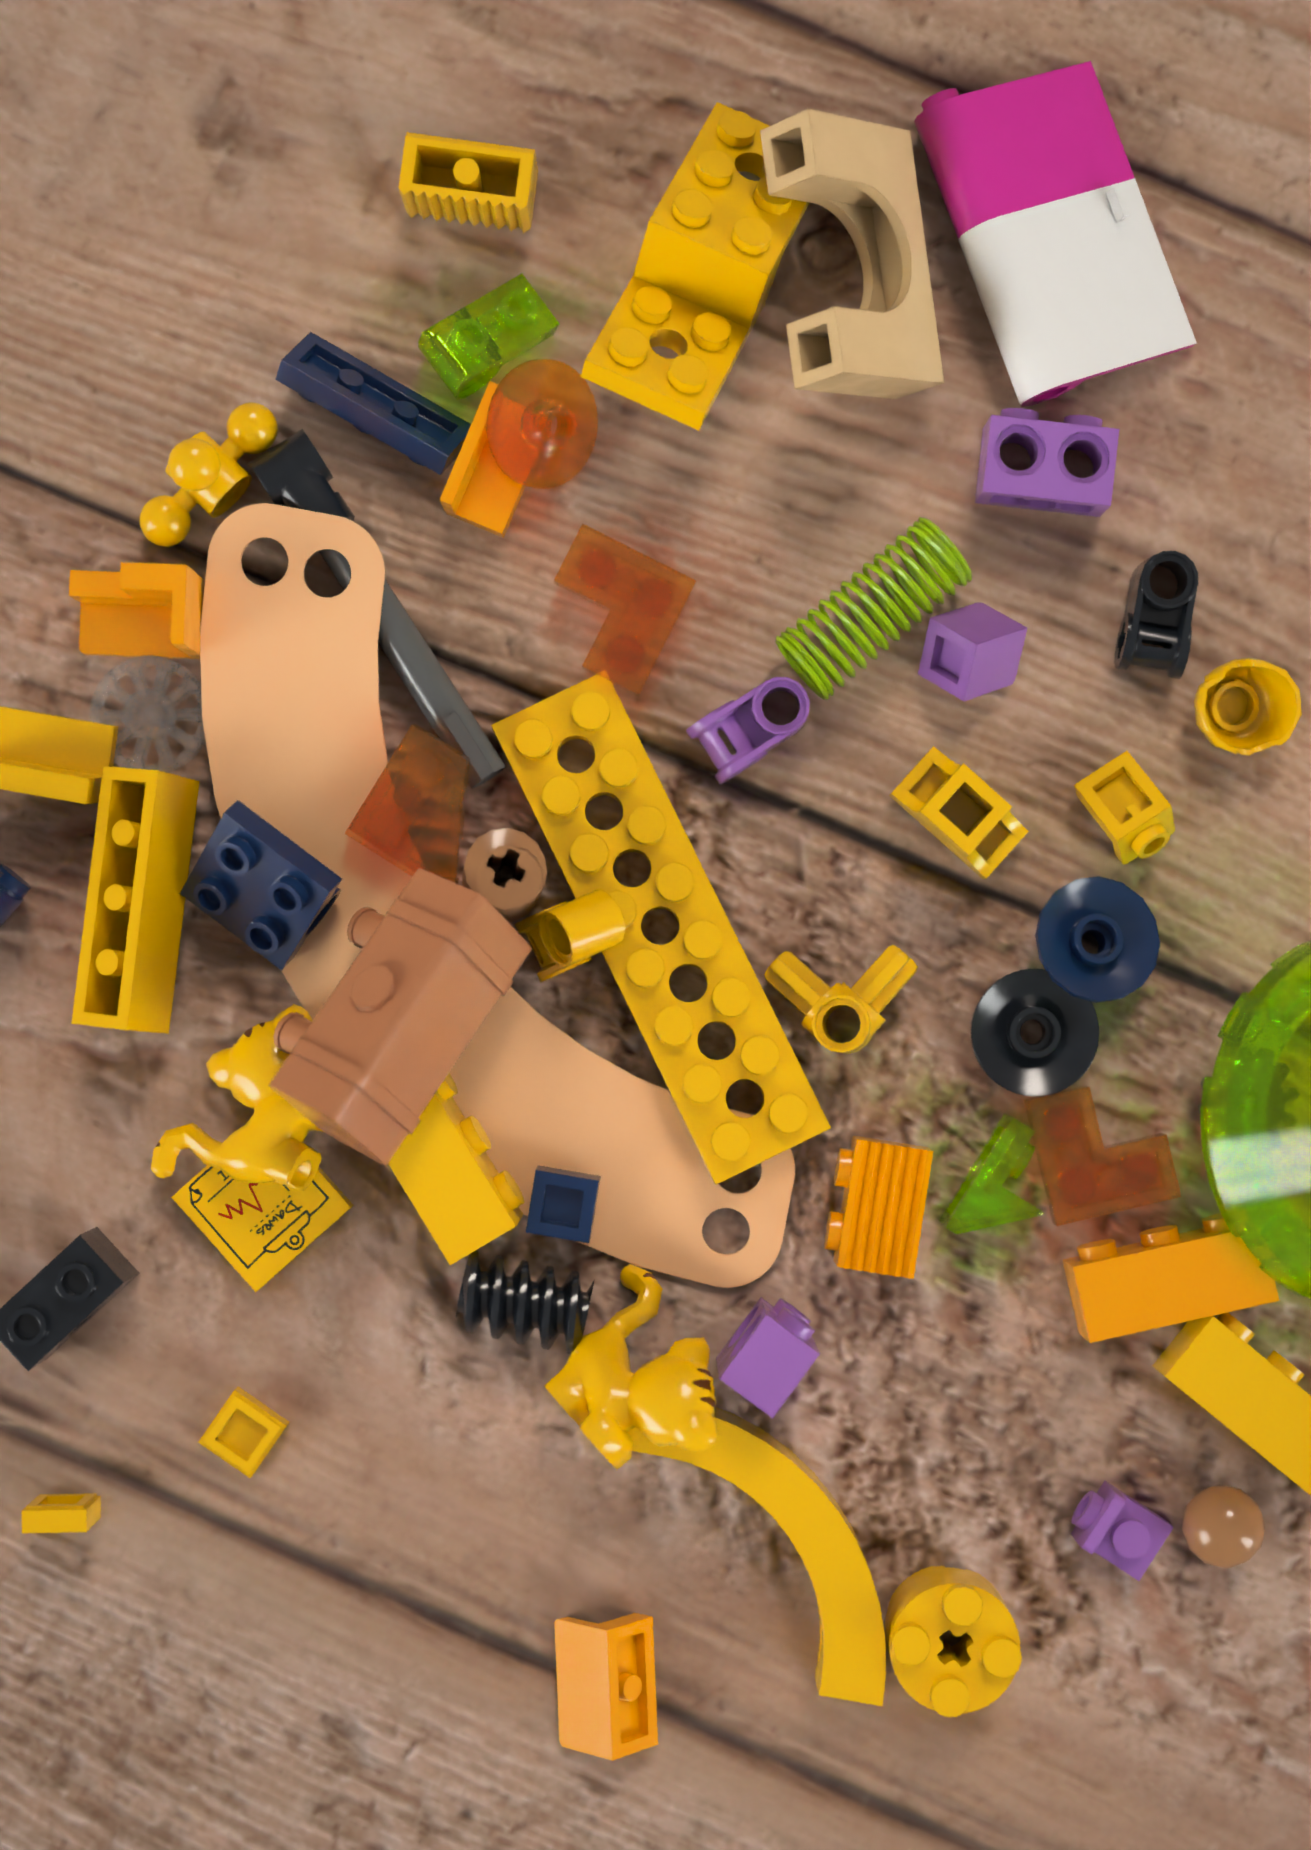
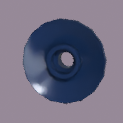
M1101 876L1075 879L1055 891L1040 911L1035 933L1039 960L1052 981L1073 997L1095 1003L1120 1000L1142 987L1156 967L1160 947L1156 919L1144 899L1124 883ZM1083 934H1091L1096 938L1099 946L1096 954L1088 953L1084 949L1081 942Z

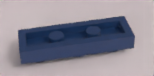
M312 332L302 339L281 360L275 378L278 382L296 391L305 400L317 403L353 424L359 431L374 436L407 455L416 464L425 466L440 475L457 458L471 426L467 421Z

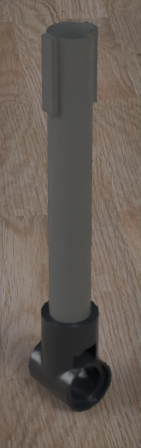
M303 429L249 462V465L274 504L354 520L355 516L341 494L334 492L328 481L333 476ZM331 549L320 550L319 553L342 589L345 590L351 579L349 562L338 551ZM385 579L378 644L471 789H474L495 777L506 768V765Z

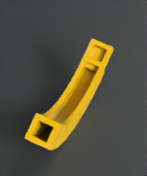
M718 1407L715 1408L713 1415L717 1425L718 1437L715 1444L706 1450L692 1451L683 1449L679 1445L658 1446L653 1444L636 1427L627 1431L634 1444L632 1451L687 1462L711 1471L751 1496L775 1519L788 1535L802 1558L816 1594L819 1613V1648L815 1681L818 1694L820 1696L883 1706L886 1680V1642L877 1592L865 1555L851 1524L835 1498L816 1474L789 1448L763 1429Z

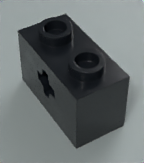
M98 1227L80 1234L0 1308V1342L27 1371L33 1369L48 1359L130 1283L139 1272Z

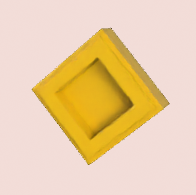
M238 1386L198 1443L248 1478H251L290 1422Z
M97 1493L39 1494L21 1511L22 1533L87 1532L101 1518V1496H97Z

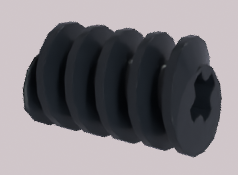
M476 1250L469 1254L456 1317L460 1312L463 1313L465 1329L470 1334H474L484 1318H488L490 1333L494 1339H499L509 1323H513L516 1341L518 1344L523 1345L533 1330L537 1328L540 1332L542 1349L547 1350L552 1347L561 1333L565 1336L567 1353L571 1354L583 1337L594 1281L587 1292H583L579 1272L571 1271L562 1287L556 1285L554 1267L548 1265L536 1282L531 1281L529 1263L524 1260L520 1262L512 1276H506L504 1258L500 1255H496L487 1271H482L479 1253Z

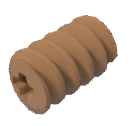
M509 828L491 830L477 838L468 850L463 869L462 886L484 896L508 922H515L529 914L538 902L547 876L545 856L537 842L524 832ZM503 866L510 867L514 870L512 879L506 883L505 887L494 884L495 873L498 874Z

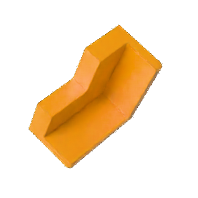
M121 562L120 572L70 570L69 596L81 603L80 652L85 655L200 660V626L205 580L188 565Z

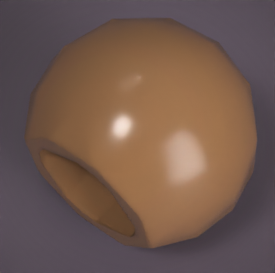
M1218 1484L1198 1491L1186 1505L1182 1530L1189 1549L1204 1563L1228 1569L1250 1560L1262 1546L1265 1529L1262 1513L1258 1503L1242 1489Z

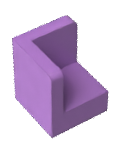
M980 602L930 617L918 675L962 701L1010 686L1016 678L1027 627Z

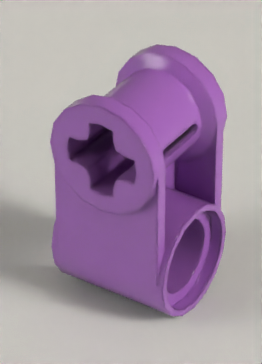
M774 677L763 682L737 700H732L715 709L690 726L686 732L690 739H699L718 769L715 775L716 780L719 784H722L764 758L768 751L789 739L803 728L809 715L810 700L806 690L797 681L788 677ZM776 691H785L791 694L799 705L797 717L786 725H776L769 722L762 711V704L765 698ZM719 730H722L737 752L735 755L729 752L717 733Z

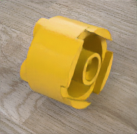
M930 1566L909 1576L892 1594L884 1625L886 1648L898 1681L914 1700L942 1716L958 1717L988 1706L1005 1692L1022 1662L1020 1638L1014 1619L1001 1595L985 1577L968 1569ZM950 1630L954 1636H960L961 1640L953 1646H950L948 1643H942L940 1636L944 1632Z

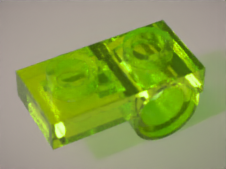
M523 273L424 330L418 341V348L456 400H461L485 386L497 375L503 365L553 336L560 323Z

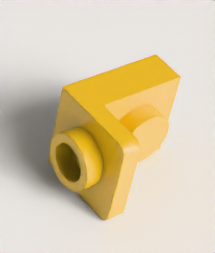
M1128 751L1123 752L1074 785L1076 796L1113 842L1115 855L1123 865L1128 864L1137 857L1144 859L1156 854L1168 843L1170 835L1175 832L1171 804Z

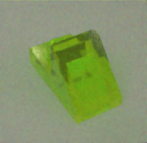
M1007 1114L1002 1116L939 1219V1222L945 1228L955 1234H962L1044 1214L1037 1207L1002 1187L1008 1175L1017 1179L1028 1165L1035 1151V1146L1028 1142L1035 1130Z

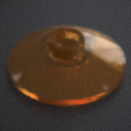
M534 359L518 365L501 380L490 401L487 414V438L491 453L504 474L522 486L535 489H550L568 482L585 466L595 446L598 432V411L594 395L586 380L580 377L581 374L563 362L552 359ZM556 417L557 428L553 436L551 431V424L553 419Z

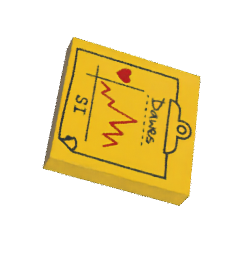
M207 1165L171 1197L255 1292L260 1290L354 1206L320 1167L311 1184L304 1191L276 1182L250 1183L235 1181L222 1170Z

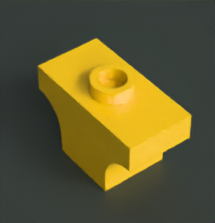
M934 746L889 794L892 799L982 879H987L1029 832L1010 812L1012 806L968 766L964 763L962 765L955 763Z

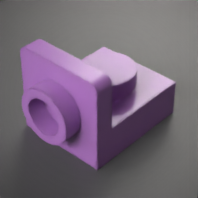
M1104 1481L1097 1493L1091 1490L1079 1502L1072 1516V1524L1075 1527L1071 1535L1082 1549L1090 1554L1095 1552L1140 1581L1174 1527L1164 1518Z

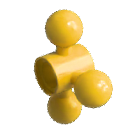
M254 402L244 403L236 407L227 420L228 438L221 445L216 443L205 431H202L190 439L179 442L172 449L165 472L181 488L173 497L168 495L154 497L142 508L139 520L140 527L144 536L150 542L159 546L169 547L183 541L191 527L189 512L197 504L212 518H216L225 513L240 499L249 487L252 476L237 461L244 453L259 454L268 450L274 444L278 434L276 418L267 407Z

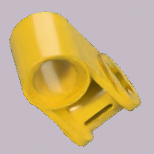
M595 890L569 902H562L515 924L518 933H526L541 969L537 976L540 983L592 960L591 956L619 944L624 939L625 924L621 910L609 893L603 890Z

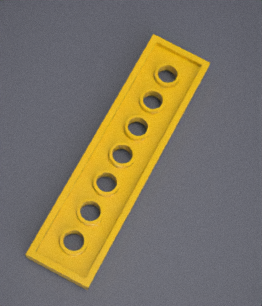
M606 670L492 724L491 727L575 899L595 890H603L609 893L621 910L625 924L624 939L619 944L602 951V955L714 1184L717 1185L830 1129L831 1126ZM573 739L586 741L595 752L593 764L589 769L581 773L568 772L558 762L560 748L563 744ZM598 796H611L622 806V819L612 829H596L586 819L585 812L588 804ZM637 852L649 861L651 873L645 883L637 887H627L617 881L613 873V867L616 860L622 854ZM666 909L677 918L679 931L671 942L658 945L651 943L643 935L641 923L644 916L651 910ZM690 965L697 967L705 975L707 988L700 999L693 1002H684L672 994L669 987V979L672 973L681 966ZM718 1022L725 1024L733 1032L735 1045L731 1054L724 1059L713 1060L707 1058L698 1047V1034L709 1023ZM738 1080H750L757 1084L762 1091L763 1103L760 1110L748 1118L734 1115L726 1104L727 1090Z

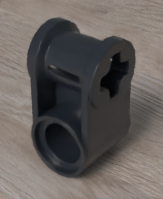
M1162 551L1140 563L1132 573L1129 581L1125 614L1118 632L1114 663L1115 668L1120 670H1127L1130 665L1166 670L1168 677L1180 679L1184 673L1192 638L1191 621L1198 587V571L1194 562L1185 554L1177 551ZM1154 567L1167 568L1175 575L1177 590L1172 599H1163L1152 591L1150 574ZM1142 643L1151 644V645H1157V646H1162V647H1164V648L1146 646V645H1143Z

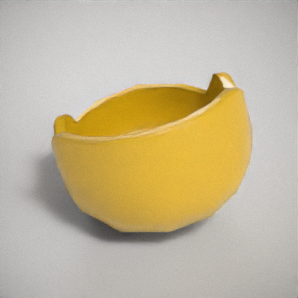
M1234 659L1216 667L1205 676L1204 682L1198 686L1194 698L1198 728L1212 746L1234 754L1239 753L1250 756L1269 747L1283 745L1291 737L1302 715L1300 689L1285 669L1261 659Z

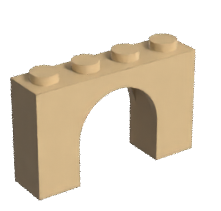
M806 109L760 130L768 194L770 196L818 204L833 213L850 234L857 249L863 272V297L860 309L834 306L786 324L795 389L898 399L943 384L944 376L910 131L812 109Z

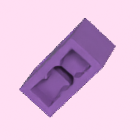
M1002 409L1000 416L991 415L983 427L975 503L1100 517L1111 506L1119 429L1102 427V419L1093 416L1070 415L1064 417V423L1039 420V413L1030 409ZM1007 443H1016L1023 446L1030 456V468L1021 471L1008 468L1001 460L1000 447ZM1070 450H1079L1088 455L1093 464L1092 476L1080 478L1072 475L1065 467L1064 453Z
M760 1297L716 1357L719 1379L773 1418L820 1355L812 1336L815 1330L809 1325L811 1321L781 1298L775 1306H772Z

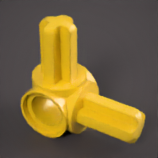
M890 945L851 988L844 982L842 984L838 982L830 987L792 952L785 951L769 965L764 977L770 985L805 1015L801 1025L823 1047L833 1052L850 1054L860 1051L869 1043L873 1034L886 1021L880 1012L917 972L918 966L899 947ZM851 1007L859 1015L861 1022L860 1030L851 1041L838 1043L828 1033V1018L837 1008Z

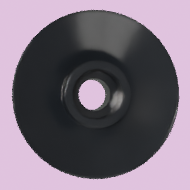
M1023 969L998 979L981 996L971 1021V1043L979 1065L987 1076L999 1086L1024 1096H1047L1072 1086L1088 1070L1098 1048L1099 1022L1092 1002L1070 995L1052 981L1046 969ZM1034 1019L1042 1027V1036L1036 1043L1027 1044L1021 1038L1020 1029L1024 1022Z

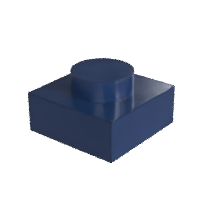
M538 1165L535 1170L526 1233L589 1243L601 1176Z

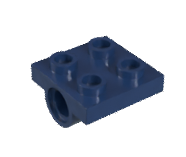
M237 800L222 815L179 894L282 971L295 957L305 939L321 922L341 892L338 885L342 878Z

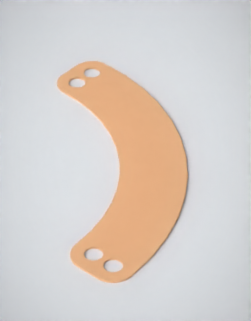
M259 503L238 509L225 518L216 529L209 545L200 626L202 721L214 797L220 818L229 807L239 800L342 878L338 885V888L341 889L338 898L321 922L305 939L295 957L282 970L303 1008L309 1012L313 1021L363 949L353 945L354 943L348 939L347 929L352 916L363 907L373 908L376 912L386 916L387 911L399 897L417 869L421 868L426 871L427 869L403 815L388 763L379 704L378 640L385 584V564L380 548L374 538L363 527L347 518L276 504ZM256 539H274L286 550L288 556L287 571L283 578L273 585H257L250 581L243 571V552ZM331 549L338 551L349 562L351 568L350 582L347 588L337 596H318L306 584L304 577L306 563L314 553L320 550ZM512 986L505 996H500L449 1073L458 1090V1094L454 1095L453 1099L465 1119L471 1115L474 1116L489 1138L491 1149L487 1150L486 1153L498 1173L504 1170L508 1171L519 1186L525 1201L524 1204L519 1206L523 1214L528 1217L535 1170L538 1165L598 1175L601 1178L591 1239L589 1243H579L635 1266L715 1287H738L761 1277L775 1262L783 1241L795 1178V1162L791 1148L761 1162V1177L758 1183L748 1191L736 1193L726 1190L720 1184L715 1185L668 1089L639 1078L585 1048L538 1013ZM729 1109L738 1117L748 1118L753 1116L749 1113ZM731 1208L740 1212L748 1221L750 1228L749 1239L739 1251L731 1254L718 1253L705 1242L702 1230L706 1218L715 1210Z

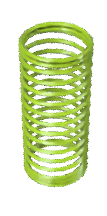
M919 517L918 522L915 521L913 526L907 528V537L898 535L895 541L896 546L887 544L884 550L885 555L876 553L873 559L874 564H863V574L853 572L851 577L852 583L842 581L840 586L841 592L831 590L829 595L830 601L820 599L818 604L819 611L809 608L807 613L808 620L798 618L796 621L797 629L787 627L785 632H781V636H776L775 642L785 659L807 686L823 700H828L829 696L834 695V688L816 661L792 634L808 647L820 666L838 686L844 687V679L827 657L811 642L803 625L817 635L831 657L849 677L855 678L856 672L841 651L820 630L813 615L828 626L841 647L859 667L865 669L867 667V662L859 650L830 620L824 605L838 616L852 638L870 658H878V653L857 625L840 609L835 596L847 604L857 621L883 650L889 649L886 638L861 608L851 600L846 587L858 595L873 619L894 641L900 640V634L880 607L862 591L857 578L868 584L881 606L905 632L911 631L908 619L884 590L872 580L868 568L879 575L889 593L904 612L915 622H922V615L903 589L883 571L879 559L890 566L909 596L923 611L929 614L933 613V606L925 593L934 602L943 605L944 597L937 585L945 593L954 596L956 589L952 581L959 586H966L967 582H971L972 573L966 560L948 536L929 519ZM912 532H914L920 545L915 542ZM901 541L911 546L924 569L904 551ZM890 550L900 555L916 582L893 560Z

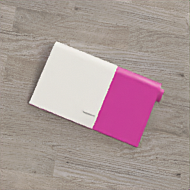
M1091 61L959 95L956 88H950L935 93L922 102L923 111L915 118L914 123L1021 407L1036 405L1060 396L1075 388L1086 379L1191 348L1197 343Z

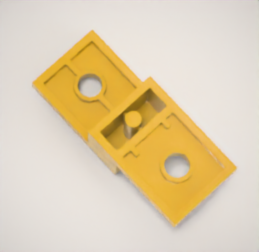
M719 102L715 104L649 219L633 276L588 353L580 377L698 431L700 430L765 305L783 253L810 203L770 196L768 194L760 130L769 127V125ZM739 172L753 173L760 178V180L754 181L743 177ZM652 347H667L675 351L679 356L674 359L664 358L655 353Z

